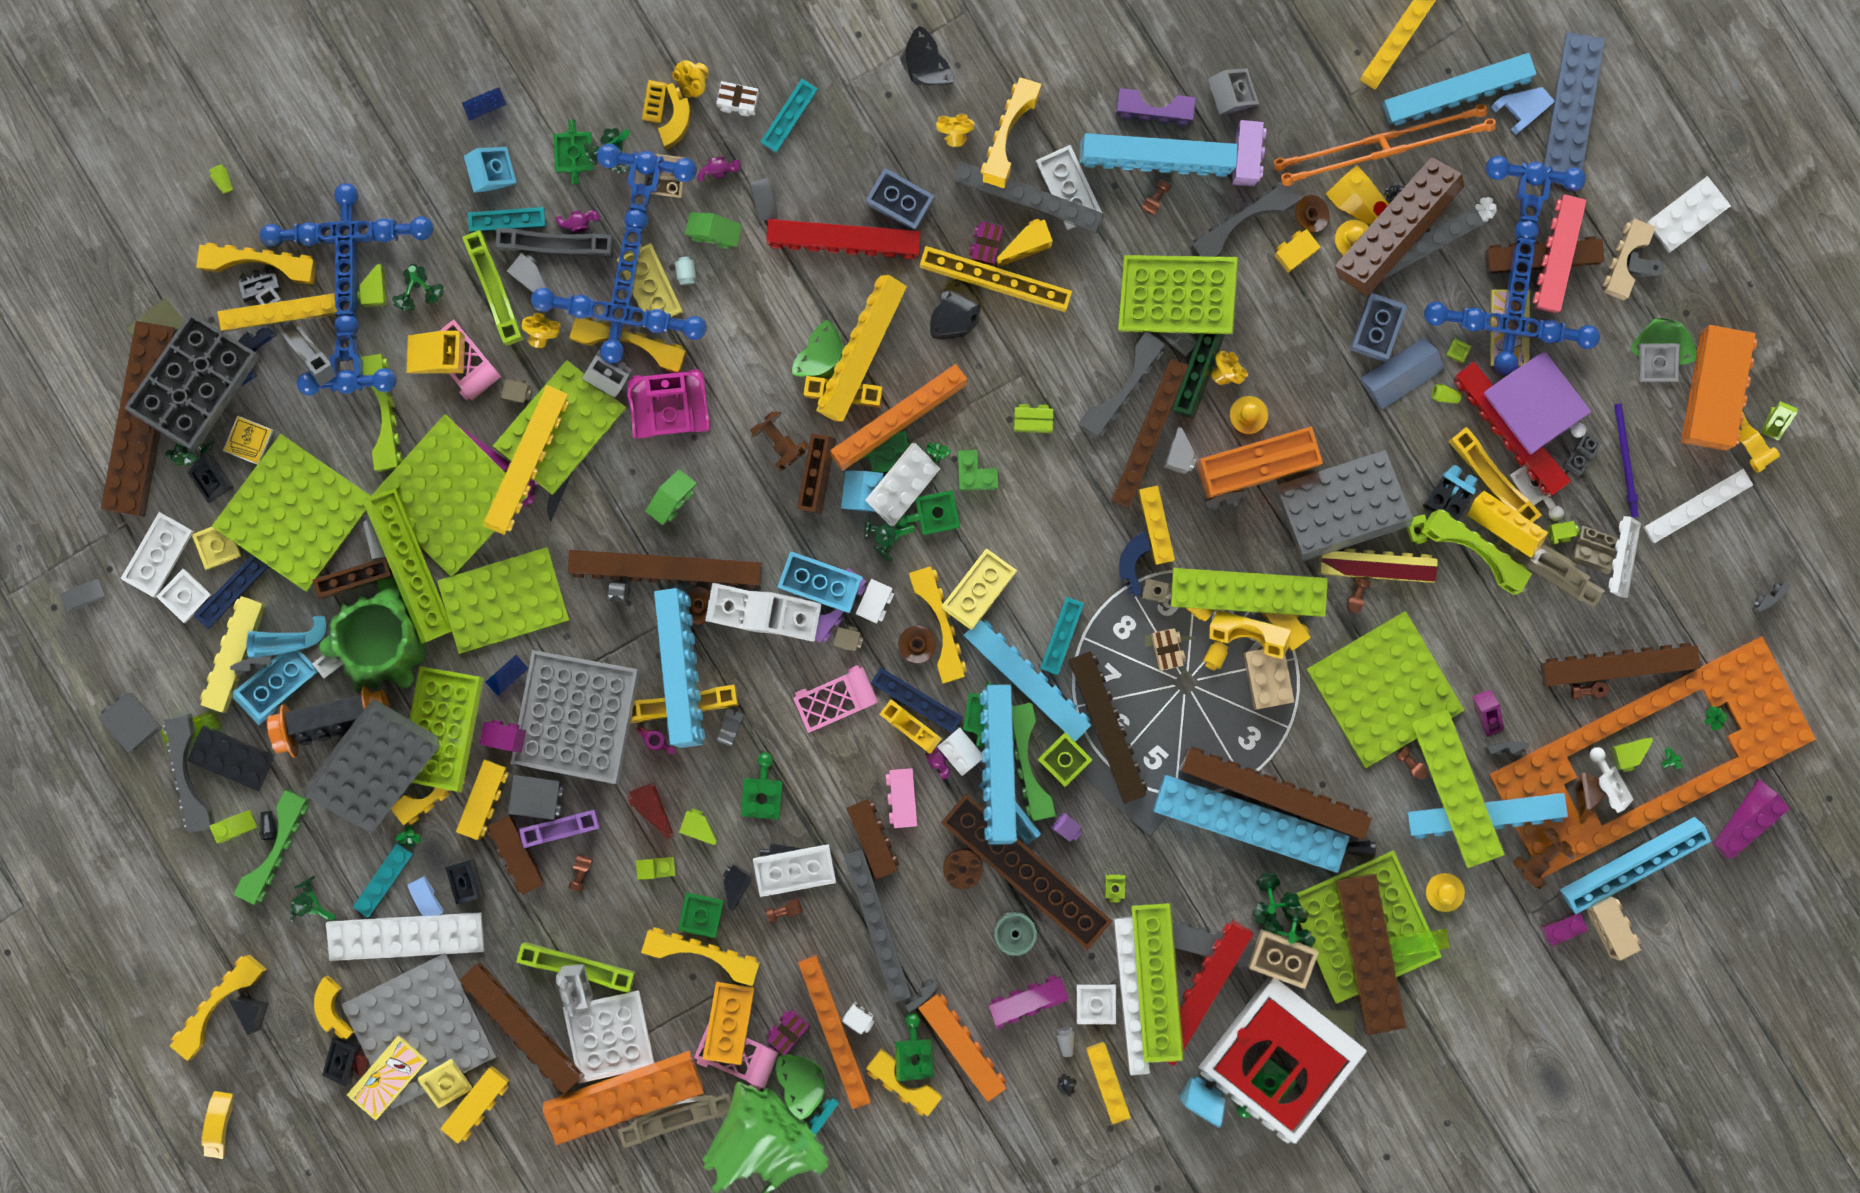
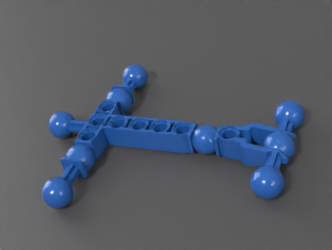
M602 145L597 152V160L603 167L612 168L617 166L618 163L631 166L628 183L632 189V205H629L630 209L624 217L626 232L623 237L612 302H595V300L590 299L588 296H573L571 294L568 299L555 296L548 288H539L533 292L531 303L540 312L549 311L554 307L567 310L568 315L572 314L578 319L592 318L594 316L596 319L612 322L609 339L601 345L600 355L605 362L615 364L624 356V348L620 343L623 324L635 327L643 326L653 333H661L663 331L668 333V329L682 331L691 340L701 339L706 334L707 325L698 316H691L686 320L671 318L670 313H666L661 309H653L651 311L646 309V312H644L640 308L630 306L642 245L641 234L644 233L643 230L649 222L647 207L652 192L658 190L661 172L672 173L678 181L689 182L697 173L695 163L688 158H681L676 162L665 161L663 156L658 158L651 151H643L639 154L636 151L632 154L622 153L616 145ZM636 170L643 175L654 173L652 185L646 186L643 183L639 185L634 183ZM638 196H642L645 198V202L642 205L635 204V199ZM629 235H638V240L635 243H630L628 241ZM633 253L635 258L633 261L627 262L624 260L625 255ZM625 271L631 273V278L628 281L621 279V274ZM621 290H625L628 293L627 298L624 300H620L617 297L618 292ZM599 305L605 307V312L602 315L595 313V309ZM617 309L624 311V316L620 319L614 317V312ZM635 313H642V321L634 322L633 315Z
M1502 156L1490 158L1486 164V173L1490 178L1501 180L1507 175L1520 177L1516 197L1520 200V218L1515 227V235L1517 237L1515 242L1517 244L1513 251L1504 313H1484L1476 307L1463 308L1462 312L1447 310L1443 303L1437 301L1431 302L1425 307L1424 317L1429 324L1434 326L1450 321L1460 323L1459 328L1465 327L1472 332L1486 330L1505 334L1503 349L1495 357L1494 367L1499 374L1509 375L1518 367V359L1513 354L1516 336L1526 338L1535 336V339L1540 338L1546 343H1561L1563 339L1576 341L1581 348L1592 349L1599 344L1600 333L1597 328L1591 325H1584L1579 330L1565 328V323L1559 324L1553 319L1538 321L1524 317L1534 255L1533 244L1539 234V227L1537 225L1539 219L1537 217L1540 214L1542 203L1549 197L1550 183H1561L1566 190L1577 192L1586 183L1584 172L1576 167L1569 168L1565 172L1553 171L1552 166L1546 168L1540 162H1531L1528 165L1523 162L1520 166L1509 164L1508 160ZM1526 182L1533 186L1542 184L1540 197H1536L1533 194H1525ZM1527 207L1533 209V216H1528L1526 214ZM1521 245H1525L1528 248L1527 254L1521 253ZM1518 264H1523V265H1524V267H1525V272H1524V273H1519V272H1518V270H1517V265H1518ZM1515 283H1520V284H1521V286H1522V291H1521V292H1516V291H1515V289H1514V284H1515ZM1512 302H1517V303H1518V305H1519V310H1518V311H1513V310H1512V308H1511V303H1512ZM1490 318H1495L1497 320L1496 327L1490 326ZM1510 320L1516 323L1515 330L1509 329L1508 322ZM1529 323L1534 325V333L1528 332L1527 325Z
M343 183L334 192L335 200L341 206V222H324L321 224L306 222L301 225L296 223L294 229L282 230L278 225L268 224L260 230L259 234L262 244L269 248L278 247L283 241H295L299 246H302V244L313 246L318 242L320 244L324 242L335 244V306L338 310L336 312L338 317L334 324L335 331L337 332L335 352L330 357V364L337 376L320 386L310 372L302 373L297 379V387L300 393L308 396L316 394L320 389L331 388L333 393L338 390L341 393L350 394L356 389L361 391L363 387L374 386L380 392H388L396 386V375L390 369L382 368L373 375H363V359L358 354V344L355 340L357 339L355 334L359 328L358 320L356 319L358 310V243L370 242L372 240L388 242L394 239L398 241V235H412L413 238L423 241L429 239L434 230L431 220L422 216L416 217L411 223L398 224L395 219L389 220L385 218L378 219L375 222L370 220L369 223L363 220L352 221V206L358 200V190L352 184ZM369 228L368 232L362 235L363 229ZM346 229H350L349 234L343 236V232ZM331 230L330 235L325 237V232ZM350 247V251L347 254H343L344 249ZM346 266H350V270L347 273H343V269ZM350 284L349 290L343 292V288ZM350 303L349 309L344 311V305ZM350 340V345L347 348H343L344 343ZM354 360V372L351 370L340 371V362Z

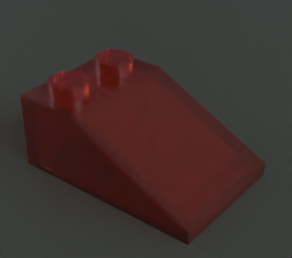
M655 783L629 791L628 801L630 806L635 807L636 811L667 839L675 837Z

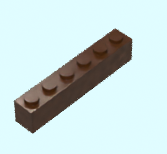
M1596 236L1585 237V240L1577 241L1571 267L1599 265L1605 261L1603 239H1596ZM1535 241L1533 244L1534 255L1531 270H1541L1544 268V266H1541L1544 255H1547L1548 248L1546 244H1539V241ZM1517 243L1509 244V247H1501L1500 244L1491 245L1485 251L1487 274L1510 272L1513 251ZM1525 245L1520 246L1521 253H1528V248ZM1518 264L1517 270L1525 271L1524 265Z

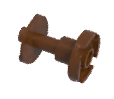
M772 411L764 418L766 420L764 423L756 424L750 431L752 437L765 431L775 443L773 448L781 457L775 466L779 471H783L787 463L792 465L803 456L809 446L805 441L796 446L788 435L784 437L773 424L782 413Z
M1553 828L1545 831L1553 843L1544 852L1534 854L1528 861L1521 856L1513 860L1516 869L1521 867V875L1535 888H1539V890L1546 885L1541 875L1550 868L1548 863L1560 852L1572 860L1576 856L1571 850V845L1565 840L1562 842L1558 838V833Z
M958 849L946 857L943 864V873L946 881L952 887L964 890L974 887L979 882L982 876V865L974 852L968 849Z

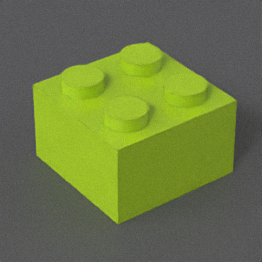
M1066 732L1037 759L1064 787L1092 761Z

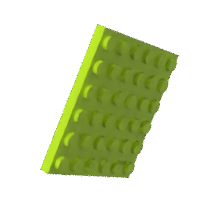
M446 414L443 415L370 497L395 488L418 545L450 576H454L494 534V530L483 525L506 473ZM523 496L520 502L522 503L527 497Z
M280 434L212 527L292 583L308 592L314 584L312 579L320 576L367 512L363 500L369 498L370 495Z
M1406 611L1306 669L1364 768L1373 765L1417 739L1411 722L1447 709L1451 718L1464 711L1463 706Z
M1394 850L1295 893L1299 896L1301 907L1309 913L1306 923L1299 924L1302 931L1305 929L1309 930L1316 939V942L1313 944V948L1319 952L1316 962L1335 1004L1357 995L1335 880L1369 873L1376 874L1396 977L1442 957Z

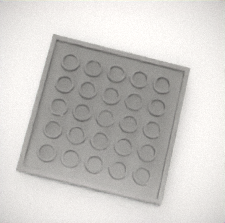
M532 650L518 721L519 729L526 730L522 753L512 752L511 764L619 784L640 670Z
M446 953L341 1004L371 1066L398 1035L428 1060L390 1104L391 1109L425 1093L426 1091L418 1082V1078L451 1059L460 1071L465 1073L497 1057L466 991L461 986L462 983L459 981L458 974Z

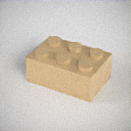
M1264 649L1243 653L1254 710L1294 703L1286 656L1283 659L1264 654Z
M1607 897L1587 908L1586 911L1610 957L1621 961L1640 951L1639 945L1641 943L1637 935L1632 934L1630 927H1632L1626 916H1623L1621 912L1623 908L1619 900Z
M1261 929L1248 967L1305 989L1319 952L1298 942L1290 944L1287 938Z

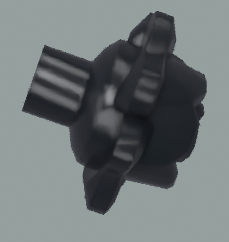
M1391 184L1390 187L1385 189V200L1391 203L1404 187Z
M1062 1074L1058 1078L1057 1089L1063 1095L1070 1097L1075 1093L1074 1087L1077 1085V1081L1075 1078L1071 1079L1070 1076Z

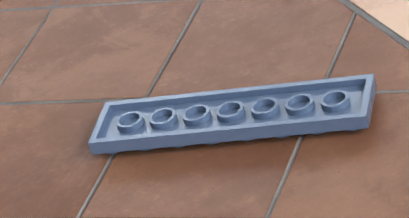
M1569 32L1565 34L1544 158L1546 168L1552 166L1553 171L1565 172L1567 169L1575 167L1583 170L1604 45L1603 38ZM1551 182V184L1562 185L1561 183Z

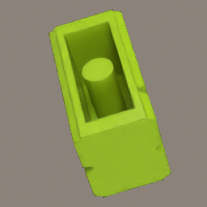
M1019 404V407H1015L1014 432L1052 433L1053 409L1049 408V405H1038V408H1030L1029 404Z

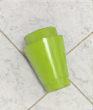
M223 164L209 170L210 178L223 194L233 190L227 168H224Z
M1442 383L1439 385L1435 384L1431 393V398L1435 399L1436 402L1458 404L1462 396L1460 392Z

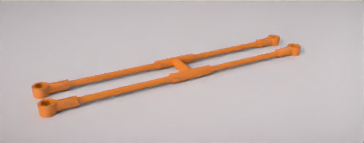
M1479 104L1474 109L1464 111L1461 114L1398 131L1393 130L1331 149L1301 157L1277 158L1274 160V168L1276 171H1282L1287 166L1298 164L1300 161L1379 142L1383 149L1373 152L1368 156L1308 172L1285 173L1281 176L1282 184L1290 186L1297 180L1306 179L1308 176L1371 159L1376 160L1406 152L1408 149L1468 133L1491 132L1496 129V121L1494 119H1486L1484 123L1471 126L1468 129L1409 145L1403 144L1390 148L1387 142L1388 139L1398 137V135L1473 116L1484 117L1487 115V106Z

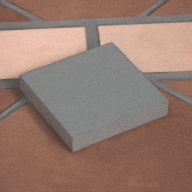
M1640 344L1639 382H1678L1680 344Z

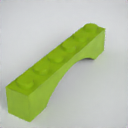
M479 230L463 236V241L482 283L503 344L509 346L524 340L484 234Z
M382 354L361 357L363 359V375H373L382 368L389 369L388 359ZM371 386L379 400L382 414L380 435L372 450L374 470L377 472L395 470L403 461L402 453L398 451L400 437L395 431L397 418L396 415H393L392 407H395L394 398L390 396V391L380 392L374 386Z
M1439 509L1432 512L1421 530L1422 533L1435 542H1454L1475 551L1489 565L1497 584L1512 595L1522 593L1532 575L1526 566L1513 561L1510 555L1500 552L1494 544L1486 542L1481 538L1480 534L1467 529L1466 525L1461 521L1454 520L1445 510Z
M527 942L521 943L516 963L559 972L562 966L584 964L589 981L628 993L632 989L636 972Z

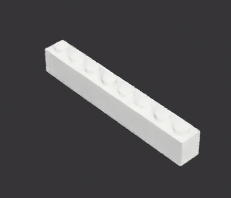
M1132 916L1113 918L1128 1070L1130 1075L1149 1074V1062L1144 1063L1133 918Z

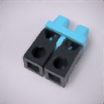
M1453 465L1448 471L1443 473L1422 506L1432 512L1443 509L1450 514V517L1459 521L1472 495L1476 491L1475 486L1478 479L1472 475H1467L1464 481L1460 480L1458 477L1462 469Z

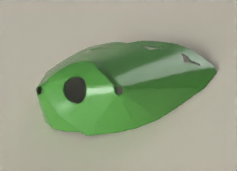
M1666 318L1653 319L1630 347L1631 351L1639 357V350L1635 346L1639 345L1640 347V344L1679 343V365L1694 362L1697 354L1691 334L1682 323ZM1686 354L1691 356V358L1687 357L1686 359H1683L1686 356Z
M829 320L821 323L811 334L807 348L798 354L793 363V375L830 378L833 376L835 365L841 360L844 345L838 331ZM826 326H828V331H822L823 329H826ZM817 336H818L820 342L814 343V342L817 340ZM805 356H807V361L802 362Z
M780 1055L776 1064V1074L779 1083L785 1089V1102L790 1111L797 1118L803 1120L810 1116L823 1098L826 1089L825 1075L816 1061L799 1056ZM818 1071L821 1073L822 1079L818 1077ZM790 1095L796 1098L793 1103Z

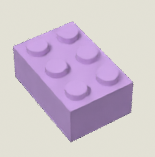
M1240 121L1236 129L1237 163L1236 168L1233 170L1232 185L1255 187L1256 183L1262 178L1263 166H1260V163L1264 159L1265 147H1262V144L1266 139V128H1263L1264 122Z

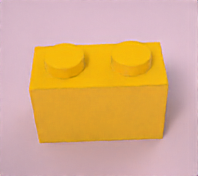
M1307 229L1303 232L1301 230L1297 231L1291 236L1292 241L1288 244L1283 242L1276 248L1277 252L1274 256L1287 273L1291 272L1320 249V245Z

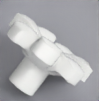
M1490 197L1482 198L1480 204L1475 206L1485 222L1488 221V218H1493L1497 212V206L1492 203L1493 199Z

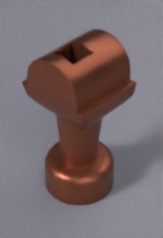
M1162 179L1157 180L1155 184L1157 189L1152 196H1147L1140 208L1152 216L1155 215L1159 208V201L1163 193L1169 192L1171 185Z
M1356 577L1355 585H1357L1353 597L1346 601L1349 612L1357 613L1364 607L1365 604L1362 600L1364 590L1369 588L1371 581Z
M1600 681L1593 682L1591 686L1580 687L1579 684H1571L1570 686L1572 700L1580 699L1581 695H1592L1594 698H1602L1601 696H1606L1609 692L1608 685L1600 683Z
M1407 746L1395 755L1399 761L1404 760L1410 768L1409 773L1411 777L1416 779L1427 777L1428 770L1425 767L1426 765L1417 763L1409 755L1411 751Z
M581 854L577 855L573 870H576L574 881L569 882V889L583 892L584 884H582V880L586 871L591 868L593 858Z
M799 897L788 901L786 905L776 910L772 907L765 910L770 924L777 922L778 917L787 915L789 918L804 912Z

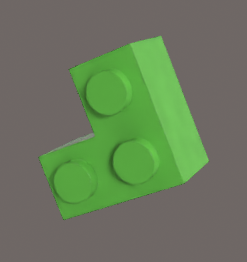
M690 212L685 235L692 237L691 240L694 242L718 243V247L729 249V247H737L742 225L714 213Z
M977 450L958 451L959 491L998 489L997 468L978 469Z
M680 469L677 470L659 487L645 512L662 525L668 520L670 522L673 521L678 514L676 510L683 506L685 499L689 500L694 495L695 491L693 489L697 483Z

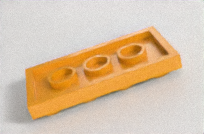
M716 982L703 1060L742 1065L755 988Z

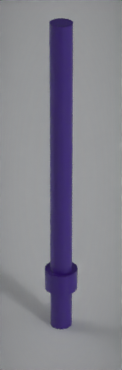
M1615 404L1614 409L1628 493L1626 499L1630 506L1631 517L1635 518L1639 517L1637 506L1639 501L1638 494L1635 493L1622 404Z

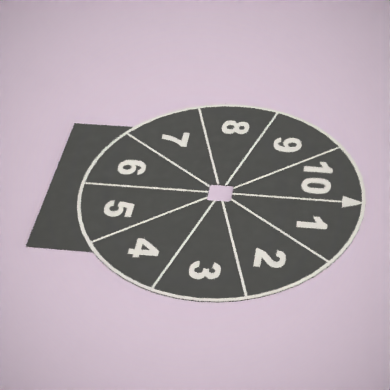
M1173 570L1150 574L1138 579L1141 591H1143L1146 578L1168 583V588L1172 591ZM1127 586L1112 595L1092 617L1083 632L1075 657L1091 651L1092 655L1096 654L1099 665H1096L1097 669L1104 674L1106 682L1103 683L1104 687L1111 692L1113 700L1110 701L1111 705L1118 710L1120 716L1117 719L1118 723L1125 728L1127 734L1124 737L1125 741L1132 746L1134 752L1131 755L1133 762H1138L1141 770L1138 773L1140 780H1145L1148 790L1145 791L1146 796L1125 804L1123 803L1092 720L1089 721L1091 726L1076 741L1079 747L1092 759L1079 774L1145 833L1151 836L1168 817L1152 811L1163 775H1168L1216 792L1227 789L1179 771L1178 769L1186 749H1191L1192 747L1199 748L1205 751L1204 755L1209 756L1210 753L1223 758L1222 762L1227 763L1229 760L1241 764L1240 768L1244 770L1246 767L1259 771L1272 759L1286 739L1295 718L1300 693V674L1295 650L1289 652L1287 649L1285 656L1294 703L1254 710L1243 653L1264 649L1257 640L1240 637L1230 641L1228 644L1221 642L1229 647L1227 650L1228 655L1221 669L1216 668L1213 671L1205 667L1206 663L1203 660L1211 644L1217 641L1209 638L1210 625L1217 610L1204 622L1202 619L1199 620L1186 608L1171 607V593L1169 600L1165 599V603L1142 599L1141 595L1134 597L1133 593L1129 594ZM1221 610L1269 624L1261 613ZM1175 628L1176 632L1179 631L1180 636L1195 637V639L1184 640L1178 643L1180 651L1183 650L1186 661L1183 662L1184 666L1159 671L1154 646H1145V635ZM1184 670H1187L1198 680V684L1188 695H1185L1173 684ZM1072 672L1073 698L1071 701L1077 706L1075 710L1079 714L1083 712L1090 718ZM1051 721L1038 737L1050 747L1064 732Z

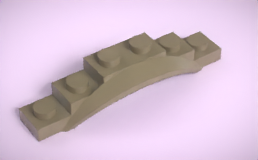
M1499 538L1496 544V549L1510 555L1513 561L1526 566L1528 569L1556 584L1577 600L1584 601L1594 608L1605 592L1604 589L1589 581L1591 578L1589 575L1575 568L1577 563L1572 562V560L1545 544L1531 558L1502 538Z
M730 1093L717 1097L697 1095L641 1115L631 1125L618 1129L623 1148L642 1143L682 1127L727 1115L732 1102Z

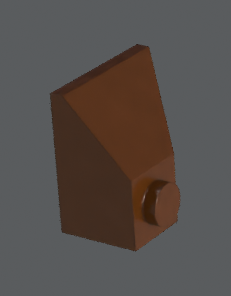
M1581 773L1574 788L1580 824L1586 822L1600 806L1603 798L1606 797V791L1604 792L1600 787V780L1587 773Z

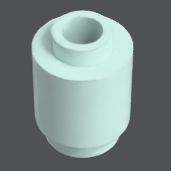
M690 257L678 258V261L675 262L677 281H679L680 285L695 284L694 260H690Z

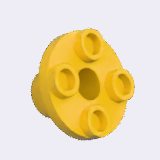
M683 60L676 65L675 71L672 72V77L677 81L687 98L698 97L705 91V80L709 77V71L702 63L694 64Z
M958 114L956 117L951 118L940 116L936 123V129L946 134L944 139L949 146L960 147L967 141L966 133L974 130V122L968 119V116L965 114Z
M1349 220L1337 229L1335 245L1342 256L1347 253L1369 228L1367 224L1359 220Z
M534 313L533 316L524 318L521 325L522 329L530 334L527 340L528 343L535 348H544L548 342L547 339L556 338L560 332V323L545 318L541 313Z
M1220 351L1216 354V368L1211 371L1213 380L1219 385L1228 384L1231 381L1241 384L1248 376V372L1239 364L1237 355L1232 351L1230 353Z
M1254 396L1239 398L1230 409L1231 425L1243 434L1259 432L1268 420L1266 405Z
M1440 873L1431 877L1426 886L1425 893L1428 903L1434 909L1449 912L1461 905L1464 900L1465 889L1460 879L1449 873Z

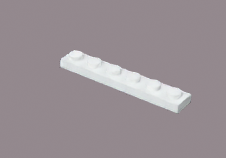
M1741 469L1643 528L1652 543H1656L1750 488L1753 484L1745 470Z

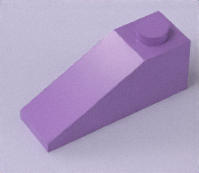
M1063 812L1051 827L1069 842L1072 839L1076 841L1082 833L1080 830L1082 826Z

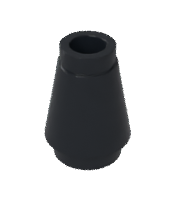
M272 811L260 812L258 835L261 840L276 839L278 832Z
M1366 840L1348 843V854L1368 859L1375 857L1376 842Z

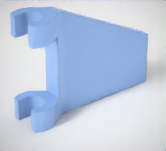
M1541 87L1502 96L1491 108L1495 112L1504 105L1519 121L1511 129L1517 135L1555 101Z

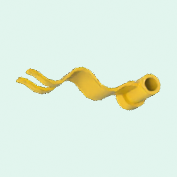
M1744 415L1743 424L1741 425L1742 430L1739 429L1738 431L1741 434L1740 442L1746 447L1753 458L1750 460L1752 468L1759 473L1765 469L1766 465L1780 457V453L1775 447L1770 449L1767 446L1763 437L1749 425Z

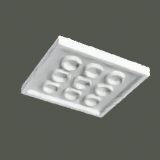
M639 990L592 1000L588 1008L575 1009V1016H569L568 1011L563 1007L574 1063L585 1075L579 1083L624 1074L655 1063Z

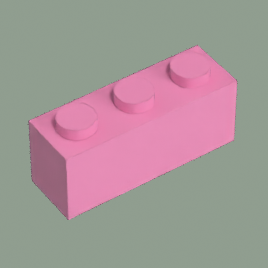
M913 768L889 770L890 774H886L887 786H891V793H888V805H892L893 812L889 813L890 824H894V828L917 826Z

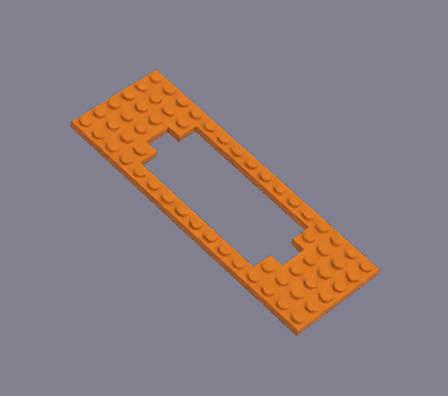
M1763 636L1701 666L1700 669H1695L1488 775L1501 800L1559 793L1565 794L1568 817H1563V821L1551 822V819L1543 820V824L1532 825V822L1529 821L1524 822V826L1515 827L1530 857L1536 853L1541 854L1553 843L1545 833L1550 828H1553L1558 833V838L1562 842L1565 840L1571 845V850L1576 855L1572 860L1560 852L1548 863L1550 868L1541 875L1543 878L1816 740ZM1700 689L1703 690L1710 706L1718 707L1724 703L1727 704L1739 727V730L1726 736L1737 757L1603 825L1600 823L1595 811L1584 824H1580L1578 811L1564 784L1577 778L1567 758L1568 756Z

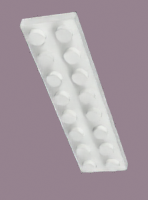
M482 912L328 921L326 923L329 961L439 955L444 953L484 952L485 950Z

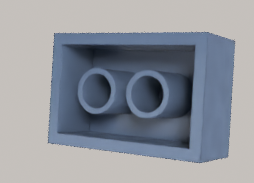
M884 168L866 199V205L902 226L917 231L934 202V195Z
M1370 293L1366 299L1349 350L1386 362L1390 357L1407 305Z

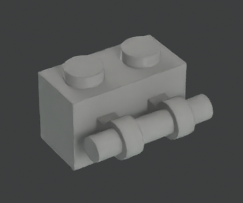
M598 350L582 379L615 398L632 369L627 367L623 361L615 364L605 362L601 358L600 350Z
M584 964L562 966L556 976V983L560 986L561 1000L564 1002L565 1010L568 1011L569 1016H575V1009L589 1007L593 994Z

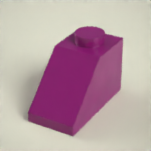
M1491 690L1472 696L1475 711L1485 735L1488 737L1505 730L1500 704Z

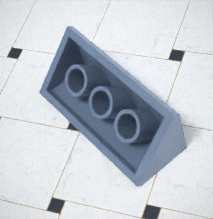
M1422 338L1360 378V380L1381 411L1445 370L1438 350L1425 338Z

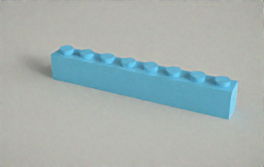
M1526 53L1387 99L1383 102L1382 106L1389 126L1395 124L1397 127L1405 124L1406 120L1412 118L1414 121L1424 117V114L1430 112L1431 115L1437 114L1442 111V108L1448 106L1449 109L1455 108L1460 105V102L1466 100L1467 103L1476 101L1478 96L1484 94L1485 97L1494 95L1496 90L1502 88L1503 91L1512 89L1514 84L1521 83V85L1530 83L1536 75V71L1530 54Z
M986 619L980 620L973 630L969 629L964 634V637L1075 742L1091 726L1089 723L1091 719L1083 712L1079 714L1075 710L1077 706L1070 699L1064 700L1061 697L1063 693L1055 685L1051 687L1047 683L1049 679L1041 672L1037 674L1033 670L1035 666L1028 659L1025 661L1019 657L1021 653L1014 646L1010 648L1005 643L1007 639L1002 634L998 633L996 635L991 630L993 626Z
M1564 793L1484 802L1494 829L1505 828L1504 824H1512V827L1524 826V822L1529 821L1532 822V825L1543 824V820L1551 819V822L1563 821V817H1568ZM1444 807L1407 812L1410 835H1415V839L1426 838V834L1434 833V836L1446 835V831H1453Z
M1693 817L1560 889L1566 905L1576 915L1711 842L1705 825Z

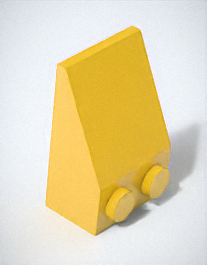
M1035 219L1029 222V225L997 257V267L1051 248L1053 240L1045 219L1042 221Z

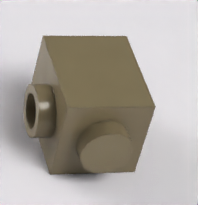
M515 378V381L505 379L501 398L505 401L527 405V401H530L532 397L531 386L526 384V380Z
M1146 578L1141 598L1165 603V599L1169 600L1171 589L1168 588V583Z
M847 626L844 629L838 627L833 646L856 652L857 648L861 649L863 638L860 637L861 633L857 632L858 628Z

